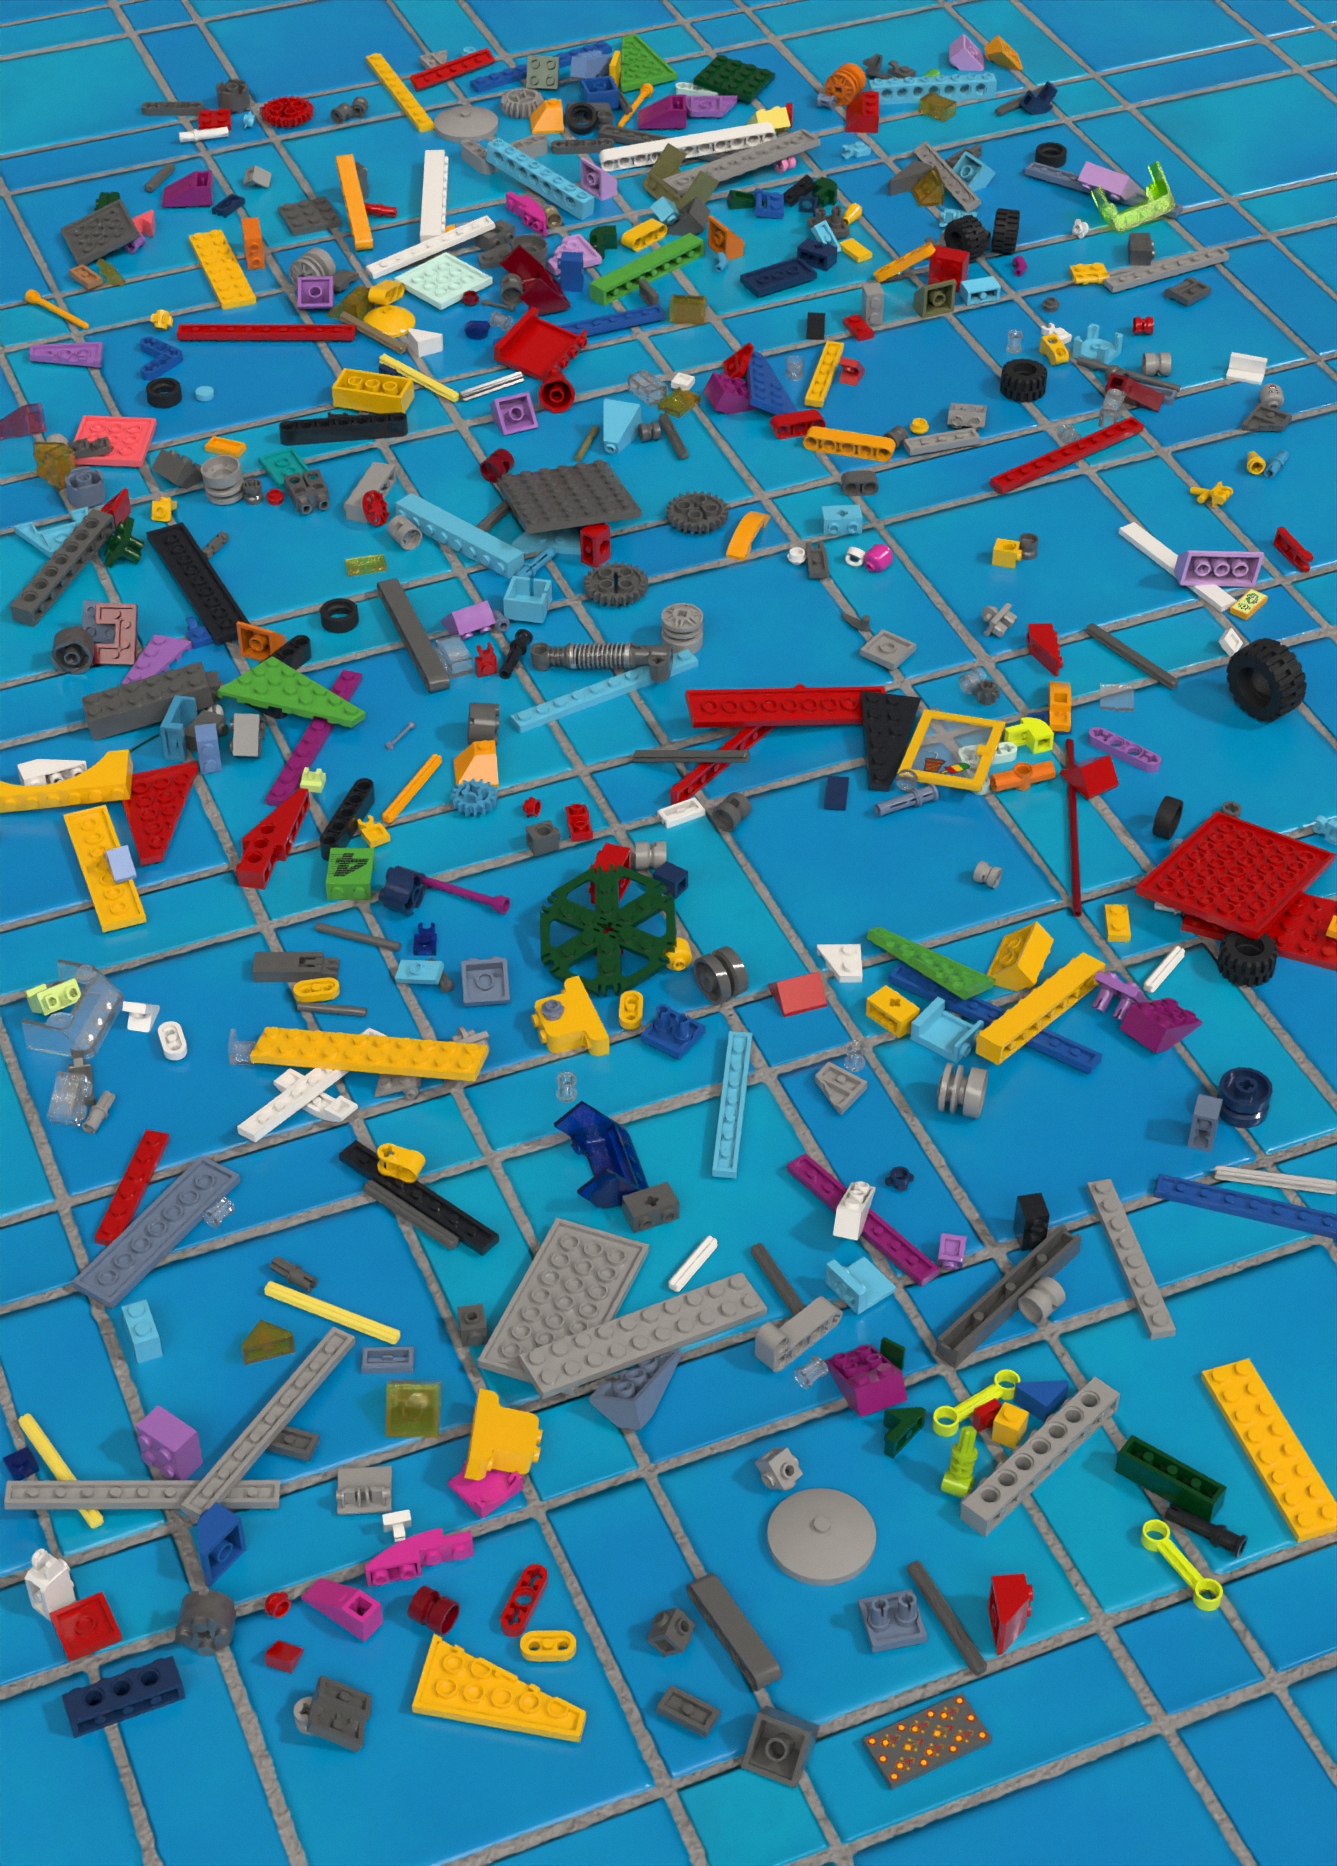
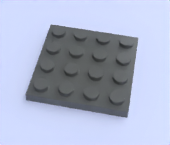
M121 199L60 229L78 265H88L92 261L104 257L107 253L118 250L123 245L134 242L137 238L141 237Z

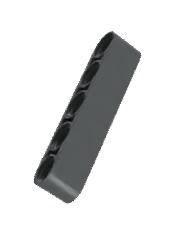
M709 1573L687 1584V1592L691 1601L753 1690L758 1691L781 1679L782 1673L777 1661L714 1573Z

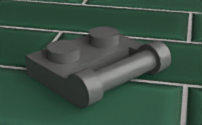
M1188 277L1179 285L1165 289L1164 295L1167 299L1173 298L1183 305L1189 306L1211 294V287L1192 277Z

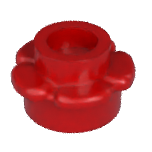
M271 489L266 494L270 505L278 506L283 503L284 493L279 489Z
M530 797L528 800H525L523 811L529 818L530 816L537 817L541 810V802Z
M285 1592L272 1593L265 1601V1612L274 1618L283 1617L291 1607V1601Z

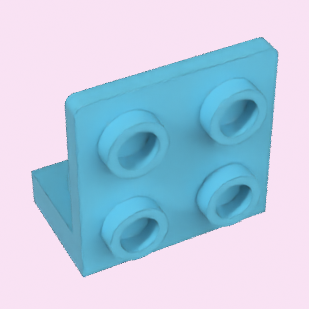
M865 1257L848 1267L841 1266L835 1259L826 1264L825 1283L857 1315L896 1291V1286Z

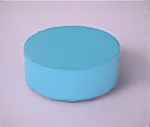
M201 386L195 391L196 398L199 401L207 402L214 398V389L210 386Z

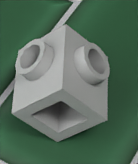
M773 1447L755 1462L762 1474L761 1479L770 1490H789L796 1484L795 1480L803 1475L797 1458L791 1454L788 1447Z

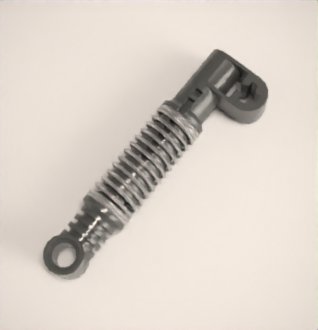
M539 642L533 644L530 648L533 668L538 671L547 670L552 665L556 667L557 664L558 666L563 664L568 669H577L578 665L580 669L582 666L584 669L587 666L589 669L591 666L593 669L596 666L598 669L600 666L602 669L605 666L607 669L609 666L611 668L615 666L616 669L618 666L631 669L637 665H649L651 680L654 682H664L670 678L673 665L672 645H636L631 642L611 644L609 642L603 645L602 643H595L594 645L593 643H586L585 645L583 643H569L563 646V648L561 646H558V648L553 646L552 648L547 643Z

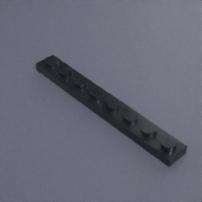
M357 1140L339 1153L340 1161L368 1180L375 1181L459 1237V1241L483 1256L499 1242V1235L419 1181L407 1183L400 1179L380 1174L377 1169V1164L380 1160L377 1154Z

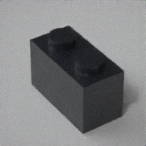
M1042 1193L1017 1196L1013 1230L1021 1251L1034 1250L1047 1238L1050 1214Z

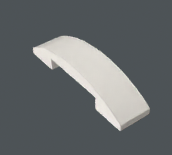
M290 1068L273 1082L281 1092H284L303 1078L304 1075ZM322 1092L304 1105L302 1109L320 1119L341 1122L358 1108V1105L341 1095L335 1099Z

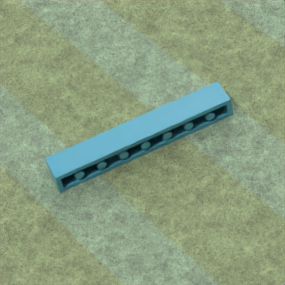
M413 493L395 503L396 516L403 515L407 517L422 533L508 579L520 571L524 565V552Z

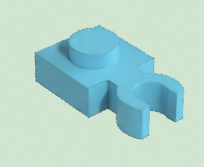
M1318 815L1314 819V822L1317 824L1312 830L1318 834H1325L1324 839L1337 846V821L1332 819L1328 822L1324 816Z

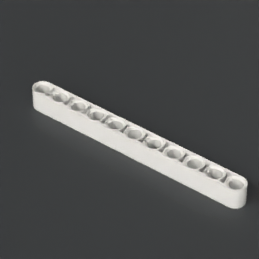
M762 122L605 149L599 153V160L604 171H615L655 164L667 143L687 154L685 158L753 147L775 139L776 134L772 123Z

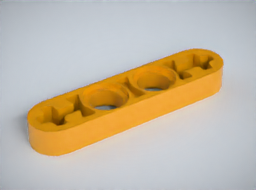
M928 242L879 268L873 273V276L877 282H882L929 257L936 249L931 242Z

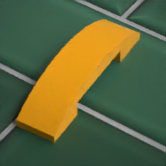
M755 511L748 512L742 518L733 534L726 557L745 561L751 551V543L760 528H765L770 520V515Z

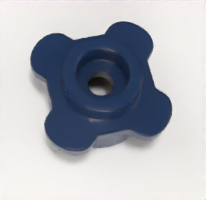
M895 1167L891 1170L890 1177L885 1179V1183L899 1191H905L908 1188L907 1185L913 1182L914 1176L904 1167Z

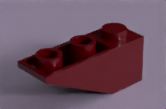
M1111 373L1105 387L1107 398L1159 412L1165 395L1133 379Z

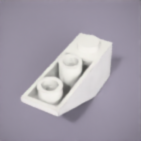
M36 759L18 764L17 768L22 786H39L75 777L85 772L87 765L86 761Z
M861 1181L850 1184L836 1210L834 1236L858 1240L863 1231L876 1187L869 1186L868 1183Z

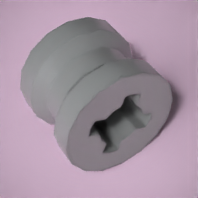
M313 1697L302 1698L294 1706L296 1728L303 1734H311L306 1731L308 1712L310 1711Z

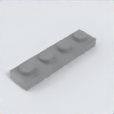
M974 427L904 439V447L910 456L980 444V436Z

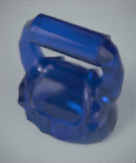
M469 321L465 324V333L473 340L484 339L488 336L491 324L487 321Z

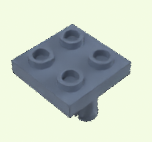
M84 600L82 627L92 636L94 642L115 644V625H97L95 623L96 603H118Z
M912 1589L858 1600V1609L872 1653L927 1642V1634L916 1604V1596L913 1594Z

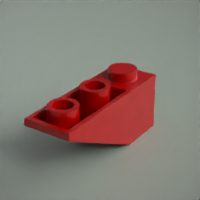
M1052 623L1028 624L1026 641L1029 653L1050 673L1058 677L1059 668L1063 666L1062 656H1059L1060 644H1056L1057 631L1053 630Z

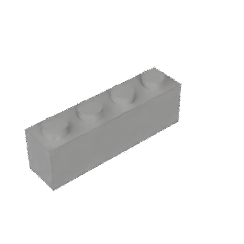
M379 462L372 463L370 468L366 470L364 477L359 480L357 487L352 490L349 499L344 503L347 520L363 523L369 522L363 511V496L368 491L376 490L380 494L382 493L383 498H385L396 482L395 465Z

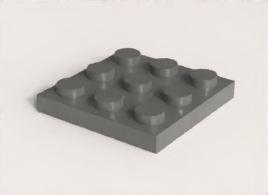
M317 197L313 200H302L298 203H287L283 206H278V213L293 237L341 227V220L326 197Z

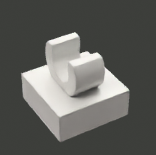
M409 1510L382 1515L384 1533L393 1531L395 1543L405 1540L404 1529L411 1527Z

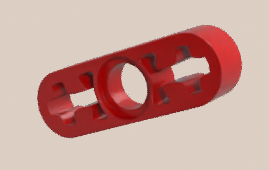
M532 1564L524 1569L501 1614V1630L508 1637H518L524 1633L548 1585V1573L542 1565ZM536 1576H540V1579L537 1578L533 1588H531V1578L534 1579ZM521 1596H529L532 1599L527 1605L517 1603V1599ZM515 1612L518 1613V1623L510 1626L508 1622L512 1623L516 1616Z

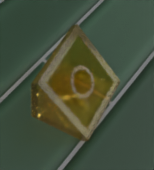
M934 166L911 188L920 207L944 204L945 183L938 168Z

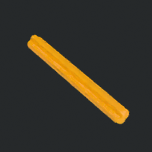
M432 754L382 813L383 822L392 823L442 763L440 755Z

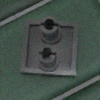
M836 205V209L835 206L831 207V215H826V209L820 208L819 212V208L815 210V217L807 218L806 225L811 232L812 227L826 220L837 239L850 236V230L841 218L842 207Z

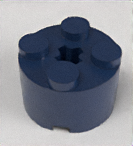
M402 866L389 867L386 872V883L384 888L380 890L378 900L383 902V906L387 909L412 916L414 913L411 911L414 907H420L425 895L426 885L422 884L423 879H426L425 874Z

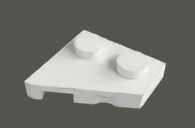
M817 944L818 956H823L826 960L825 965L834 972V976L839 983H862L860 944Z

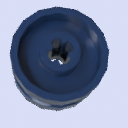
M1244 1067L1230 1069L1224 1073L1219 1083V1093L1217 1095V1098L1223 1099L1219 1117L1227 1124L1238 1128H1251L1263 1123L1269 1112V1103L1273 1092L1272 1083L1268 1077L1258 1070Z

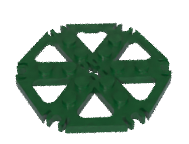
M610 864L608 872H603L602 866L598 865V874H595L596 868L594 866L551 892V896L547 897L548 902L553 905L551 907L542 906L541 908L544 913L540 911L541 959L545 967L549 964H554L553 967L549 968L550 974L555 979L565 982L568 978L579 976L571 973L569 968L597 951V977L593 980L579 977L586 991L600 997L599 991L601 988L603 997H607L606 992L608 989H614L615 996H618V987H621V994L630 991L667 968L666 964H670L669 957L664 955L668 952L675 953L673 946L677 947L675 900L671 893L667 896H662L663 893L667 892V888L658 880L618 864L616 872L613 864ZM627 878L646 886L647 890L644 894L619 909L618 882L621 879ZM586 882H593L595 884L596 911L569 901L567 899L568 893ZM661 911L666 913V934L662 937H656L635 928ZM553 921L581 932L558 947L550 944V924ZM611 926L613 931H608L605 934L604 928L608 929ZM621 949L648 959V965L630 976H623L621 972Z

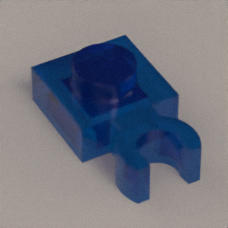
M419 923V934L414 935V956H436L438 939L437 934H435V924L431 923L429 929H424L423 924Z

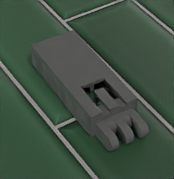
M255 952L252 970L253 981L299 982L326 977L337 979L340 961L338 958H324L323 952Z

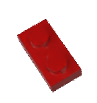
M859 314L843 318L844 327L858 342L874 338V331Z

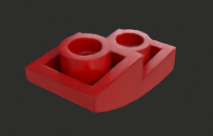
M576 803L566 806L565 814L571 841L593 839V831L589 822V812L586 804Z

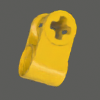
M390 1143L381 1145L377 1150V1156L380 1159L377 1164L379 1173L407 1183L416 1181L426 1162L425 1157L420 1152Z

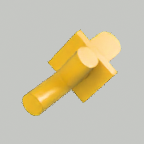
M1219 481L1212 490L1191 487L1190 494L1199 495L1197 501L1200 504L1208 497H1211L1212 507L1215 508L1218 504H1224L1229 496L1233 494V490L1230 487L1222 486V482Z

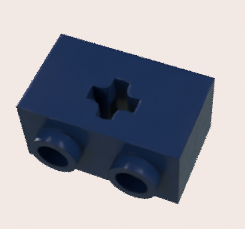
M807 238L797 247V257H800L809 266L827 272L837 263V247Z

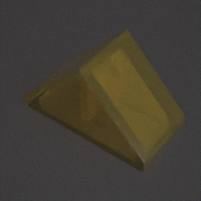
M263 1320L258 1322L241 1345L245 1365L295 1352L292 1332Z

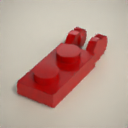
M1284 527L1277 528L1273 545L1293 566L1295 565L1302 572H1309L1310 564L1308 562L1313 561V554L1310 551L1304 550V547Z

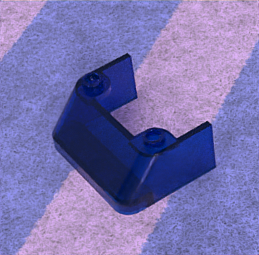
M583 1101L579 1102L553 1123L555 1128L570 1136L572 1149L578 1155L582 1154L588 1158L594 1177L580 1187L577 1193L592 1202L595 1207L608 1209L622 1206V1196L649 1188L631 1137L622 1125Z

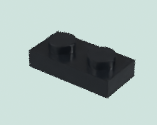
M807 174L784 193V200L790 207H793L799 202L800 196H806L817 185Z

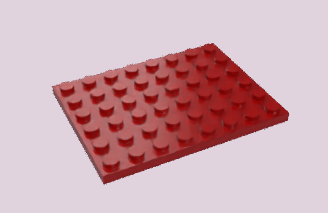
M1216 811L1136 886L1135 894L1161 903L1166 907L1182 911L1187 915H1193L1208 923L1219 925L1226 930L1240 933L1247 938L1258 940L1335 861L1336 854Z

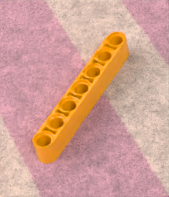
M353 154L335 156L355 250L373 249L372 235Z

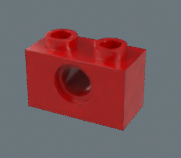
M599 523L586 525L580 530L582 563L598 568L599 564H603L611 558L610 526Z

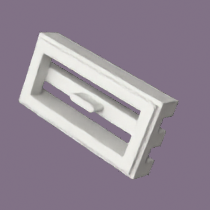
M695 797L657 810V817L661 818V822L665 823L667 829L705 815V809Z

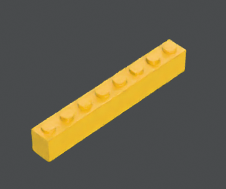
M1084 952L1076 958H1072L1065 967L1060 968L1051 978H1047L1038 988H1034L1028 996L1020 999L1014 1007L1007 1009L1004 1015L999 1019H995L985 1030H981L975 1039L977 1043L975 1053L996 1065H1000L1099 984L1094 978L1098 971L1104 973L1106 964Z

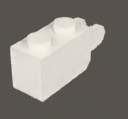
M41 1548L36 1550L31 1558L33 1567L27 1572L24 1579L32 1607L51 1621L49 1613L68 1606L76 1600L73 1591L74 1584L70 1579L68 1564L61 1558L57 1560Z

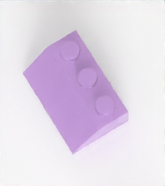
M1087 161L1078 178V181L1082 184L1081 187L1089 191L1094 189L1103 196L1108 194L1117 201L1120 199L1126 201L1139 190V187L1129 176Z

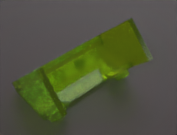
M1159 161L1148 166L1154 182L1145 188L1147 200L1118 212L1113 203H1108L1101 186L1091 191L1101 217L1115 232L1123 233L1174 209L1175 200Z

